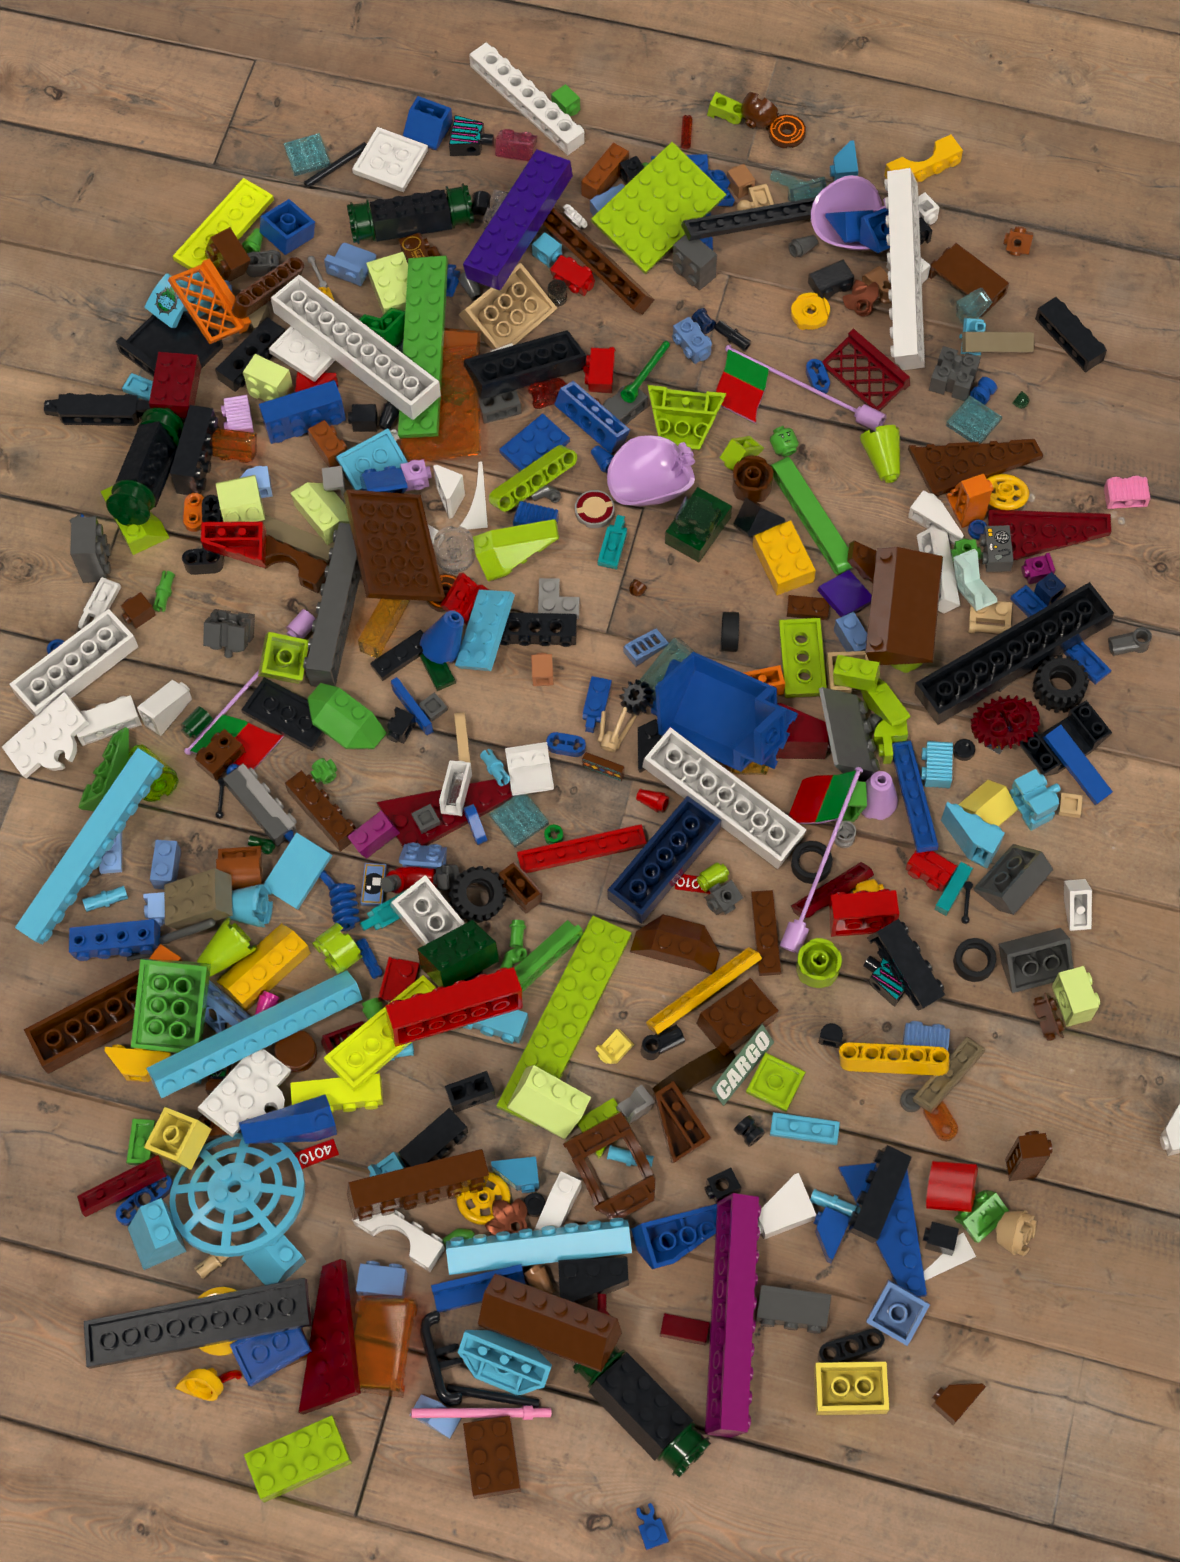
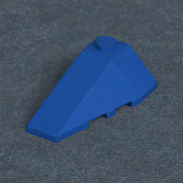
M325 1094L239 1122L245 1144L316 1142L337 1135L332 1111Z
M717 1204L649 1221L632 1228L631 1231L638 1253L652 1270L674 1264L698 1245L716 1234Z

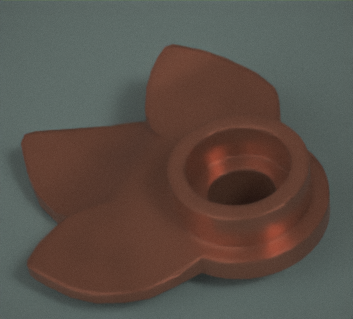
M855 280L852 294L843 296L846 308L855 310L856 314L861 317L868 316L873 310V303L879 296L877 282L867 286L864 282ZM866 304V309L862 310L863 305Z
M517 1198L512 1205L504 1200L493 1201L492 1211L494 1219L485 1224L486 1229L491 1234L496 1235V1233L502 1231L519 1233V1230L527 1229L525 1218L528 1211L526 1204L520 1198ZM514 1223L520 1224L518 1231L512 1230Z

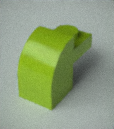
M907 719L900 725L891 726L885 720H882L877 725L873 741L875 745H878V756L882 757L883 764L892 763V743L907 741Z

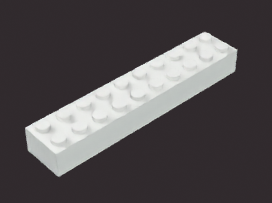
M911 168L887 171L888 179L884 181L885 190L888 191V197H885L886 209H889V215L886 216L889 234H887L886 238L887 245L890 246L887 260L888 264H891V271H888V280L891 283V289H889L888 294L889 300L892 301V308H889L890 320H893V327H890V336L894 344L891 345L890 349L891 356L895 358V363L902 370L925 368L918 183Z
M296 276L271 297L273 311L277 316L412 420L441 396L440 383L437 379L302 276Z

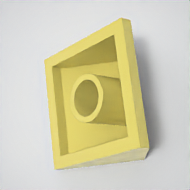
M987 780L958 804L969 814H976L984 822L990 825H997L998 827L1018 810L1007 787L991 780Z

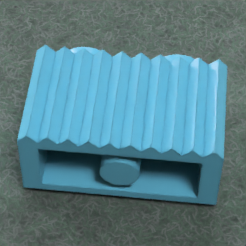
M927 741L926 747H922L921 760H925V767H921V779L925 780V787L950 788L953 764L952 742Z

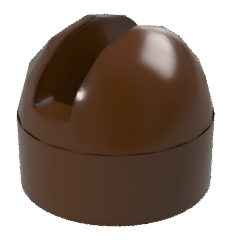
M633 579L629 592L631 595L639 597L644 594L647 587L642 582Z

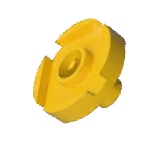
M811 292L803 293L792 303L791 317L799 329L813 330L827 324L830 315V305L824 297L822 299L818 297V294ZM811 308V310L815 312L813 314L807 313V309Z

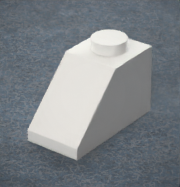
M1086 879L1064 881V903L1069 930L1091 929V887Z
M1180 1104L1176 1107L1160 1137L1163 1150L1167 1151L1168 1156L1180 1153Z

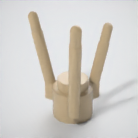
M623 708L614 732L607 731L606 734H604L606 712L602 711L600 735L597 740L601 743L600 748L609 752H616L637 715L633 714L619 736L618 732L627 708Z

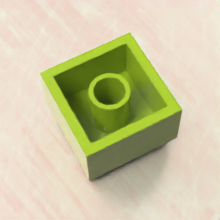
M268 632L265 635L258 676L299 684L303 680L304 659L307 657L309 640Z

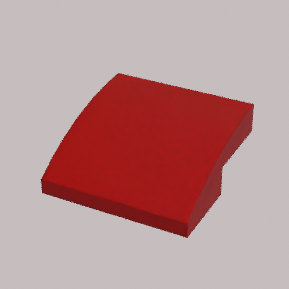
M459 573L440 607L447 612L456 611L460 613L464 618V624L468 625L478 590L488 589L482 584L477 585L466 574Z
M932 1161L927 1188L926 1208L972 1212L975 1198L974 1186L978 1173L977 1164Z

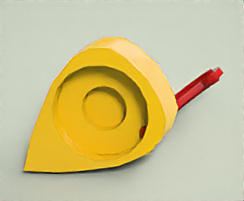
M214 1368L207 1370L195 1369L182 1378L175 1389L203 1400L214 1401L224 1389L222 1383L233 1378L238 1380L242 1377V1373L239 1370H232L218 1377L217 1371Z

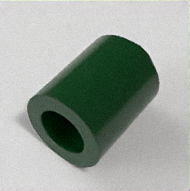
M198 706L181 723V731L189 739L191 737L196 739L212 723L213 718L206 710Z

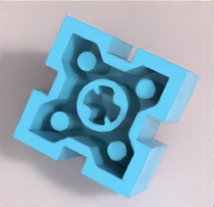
M1037 769L1015 779L1012 784L1013 789L1009 792L1030 831L1053 819L1054 811L1057 810L1059 805L1056 793L1061 790L1057 783L1046 788L1047 780L1043 774H1039Z

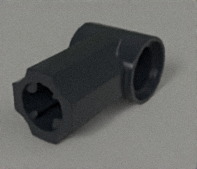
M674 1025L660 1034L646 1036L642 1041L640 1051L643 1058L655 1060L660 1054L685 1043L680 1027ZM653 1044L657 1049L649 1051L646 1045Z

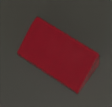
M664 1313L660 1337L705 1346L710 1322Z

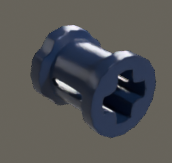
M705 308L698 309L691 317L693 322L699 324L703 334L711 332L716 326V321L708 316Z

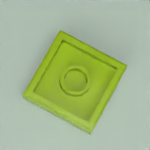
M765 1052L746 1093L787 1112L805 1075V1071Z

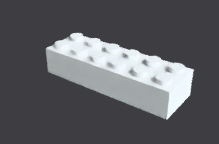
M107 609L9 685L18 699L36 717L63 692L67 693L70 698L74 697L137 649L138 644L134 635L110 609Z

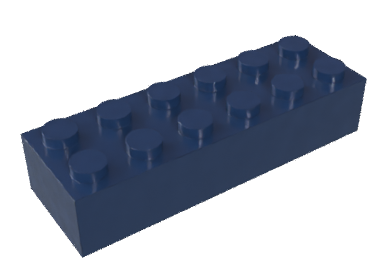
M686 796L608 888V900L642 924L721 830V819L689 796Z

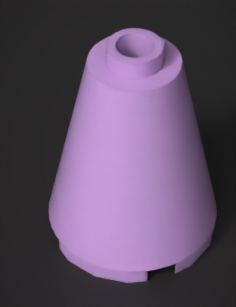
M878 771L866 781L867 807L861 814L869 819L883 820L895 812L898 805V795L891 776L884 771Z

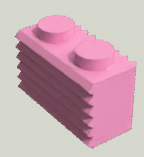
M1132 476L1124 479L1112 477L1107 479L1104 486L1107 509L1147 507L1151 499L1147 477Z

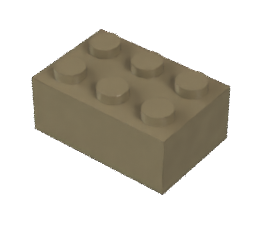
M214 868L165 884V925L179 930L210 918L217 921L233 916L232 876Z

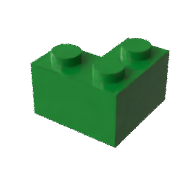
M390 308L381 318L364 314L359 319V321L393 347H396L404 339L405 311Z

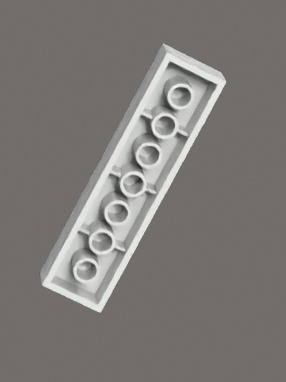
M672 728L668 729L644 758L642 766L644 769L684 799L686 796H689L721 819L722 828L777 869L801 841L806 832L804 827Z

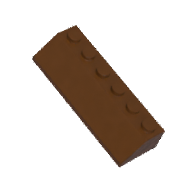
M494 1274L484 1292L478 1326L599 1372H602L622 1334L618 1318L498 1274Z

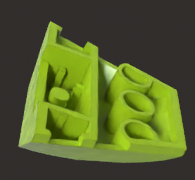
M647 385L658 436L671 440L677 446L685 442L691 450H700L726 393L709 391L706 393L690 392Z

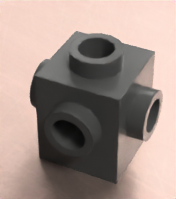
M732 880L722 886L720 883H717L709 889L710 894L704 897L708 908L716 915L722 912L725 915L736 908L734 904L743 899V896Z

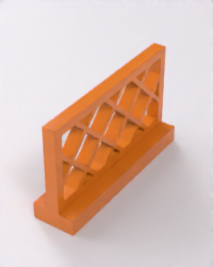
M210 258L204 260L201 265L169 277L168 282L209 344L239 332L241 334L247 331L251 323L249 317L240 319L233 315L231 310L235 296ZM199 272L203 277V282L192 279L193 274ZM183 280L188 282L187 288L180 287L176 281ZM190 283L200 286V293L189 290ZM203 289L211 290L214 294L213 298L203 295ZM187 295L198 298L197 305L190 303ZM201 299L211 302L210 309L199 306ZM214 304L222 306L224 313L214 311ZM198 311L209 314L208 320L199 318L197 315ZM211 315L221 318V325L210 322ZM224 321L232 322L235 327L232 329L224 327ZM208 327L219 330L218 335L212 337Z

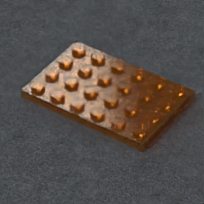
M476 344L443 348L439 436L401 438V451L407 462L412 460L424 459V461L481 455L479 395L470 375L463 366L464 359L478 356Z

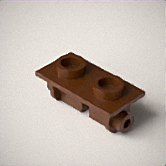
M1045 992V999L1037 997L1033 1003L1038 1019L1047 1018V1020L1039 1022L1043 1036L1047 1038V1041L1056 1039L1055 1035L1064 1038L1062 1031L1065 1030L1062 1019L1057 1017V1002L1054 997L1051 998Z

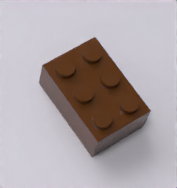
M749 978L702 1011L696 1024L725 1057L749 1040L762 1024L764 1027H767L774 1022L779 1010L755 982Z
M510 1416L463 1423L474 1499L521 1492Z

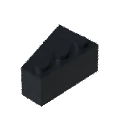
M627 1257L558 1260L560 1297L571 1302L583 1304L588 1302V1300L596 1298L597 1294H608L629 1286Z

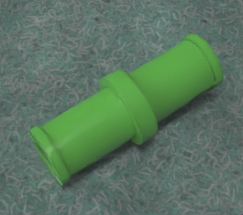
M162 571L160 583L155 590L156 598L152 606L155 611L164 612L166 610L168 597L172 594L171 586L175 574L171 571H167V574L166 571Z

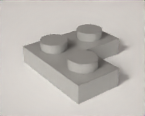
M539 578L538 613L577 614V619H579L580 598L559 597L560 579Z

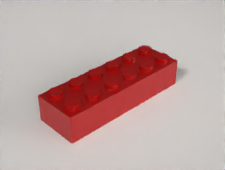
M501 968L492 974H480L472 980H461L452 986L445 988L437 987L432 992L425 994L417 993L411 996V998L394 1000L385 1005L387 1023L394 1045L397 1047L522 1009V988L515 968Z

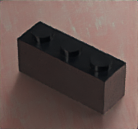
M448 1108L398 1152L399 1156L408 1167L443 1159L450 1153V1148L455 1144H461L467 1138V1126Z

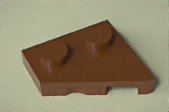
M854 540L849 543L847 562L858 571L863 579L868 578L873 583L877 551Z

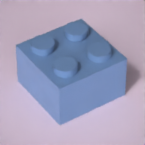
M888 1279L866 1318V1322L908 1346L930 1304Z

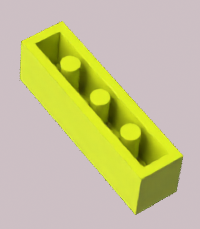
M380 1073L371 1076L355 1091L341 1078L290 1083L292 1105L324 1094L327 1097L332 1113L334 1110L352 1112L356 1108L365 1107L367 1110H373L383 1105Z

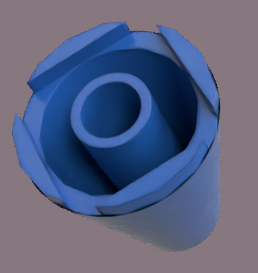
M456 611L446 612L423 633L420 646L423 649L422 653L430 661L437 664L451 663L458 657L464 625V618L460 613Z

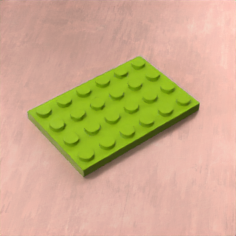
M671 142L591 218V222L646 274L673 248V244L686 235L681 226L683 220L705 217L726 197V193Z

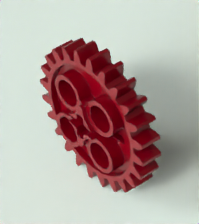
M1007 695L1006 699L999 696L997 701L991 698L990 704L983 703L984 708L977 707L978 712L973 713V718L971 719L972 733L975 739L978 738V743L984 742L985 747L991 744L992 749H995L998 745L1001 750L1006 745L1012 749V744L1020 746V741L1028 742L1027 737H1034L1033 732H1038V726H1040V716L1036 705L1033 706L1032 701L1026 702L1025 697L1019 700L1018 695L1013 699L1010 698V695Z

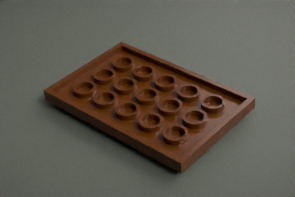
M346 490L343 495L366 598L442 602L445 595L421 495Z

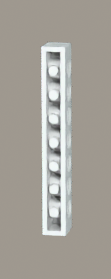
M486 42L469 54L470 67L567 156L585 143L584 129L574 123L568 114L563 113L555 102L552 103L543 91H539L531 80H527L519 69H515L508 59L503 58L496 48L491 47Z

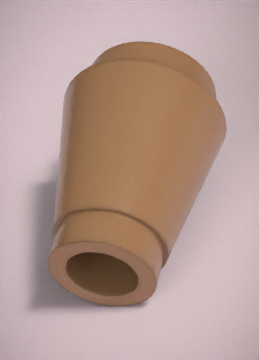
M540 1264L535 1265L524 1273L527 1277L526 1281L533 1288L550 1294L556 1291L545 1267H542Z

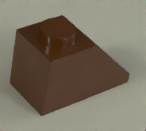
M983 1383L949 1385L945 1390L941 1387L932 1397L935 1400L932 1407L954 1425L986 1386Z

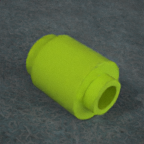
M716 862L699 873L700 876L696 880L702 890L707 892L717 883L722 885L728 881L729 871L724 864L720 865Z

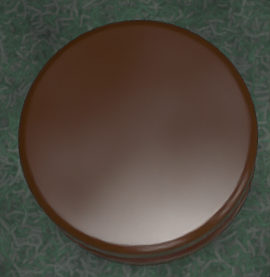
M300 1030L276 1042L275 1056L280 1062L291 1069V1073H301L311 1068L315 1063L317 1047L312 1036L306 1031Z

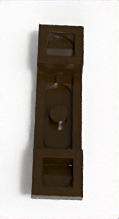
M715 1048L676 1070L654 1086L652 1090L655 1093L674 1081L681 1093L684 1094L717 1073H723L736 1056L732 1051L724 1057Z

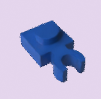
M651 1503L648 1504L650 1509L648 1515H643L640 1508L636 1509L638 1518L644 1521V1524L638 1526L646 1551L669 1542L661 1518L656 1520L653 1518L655 1510Z

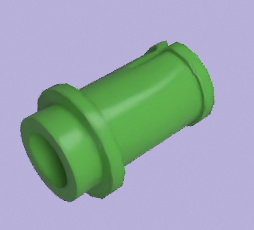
M512 920V924H509V928H511L509 947H523V936L526 929L525 921Z

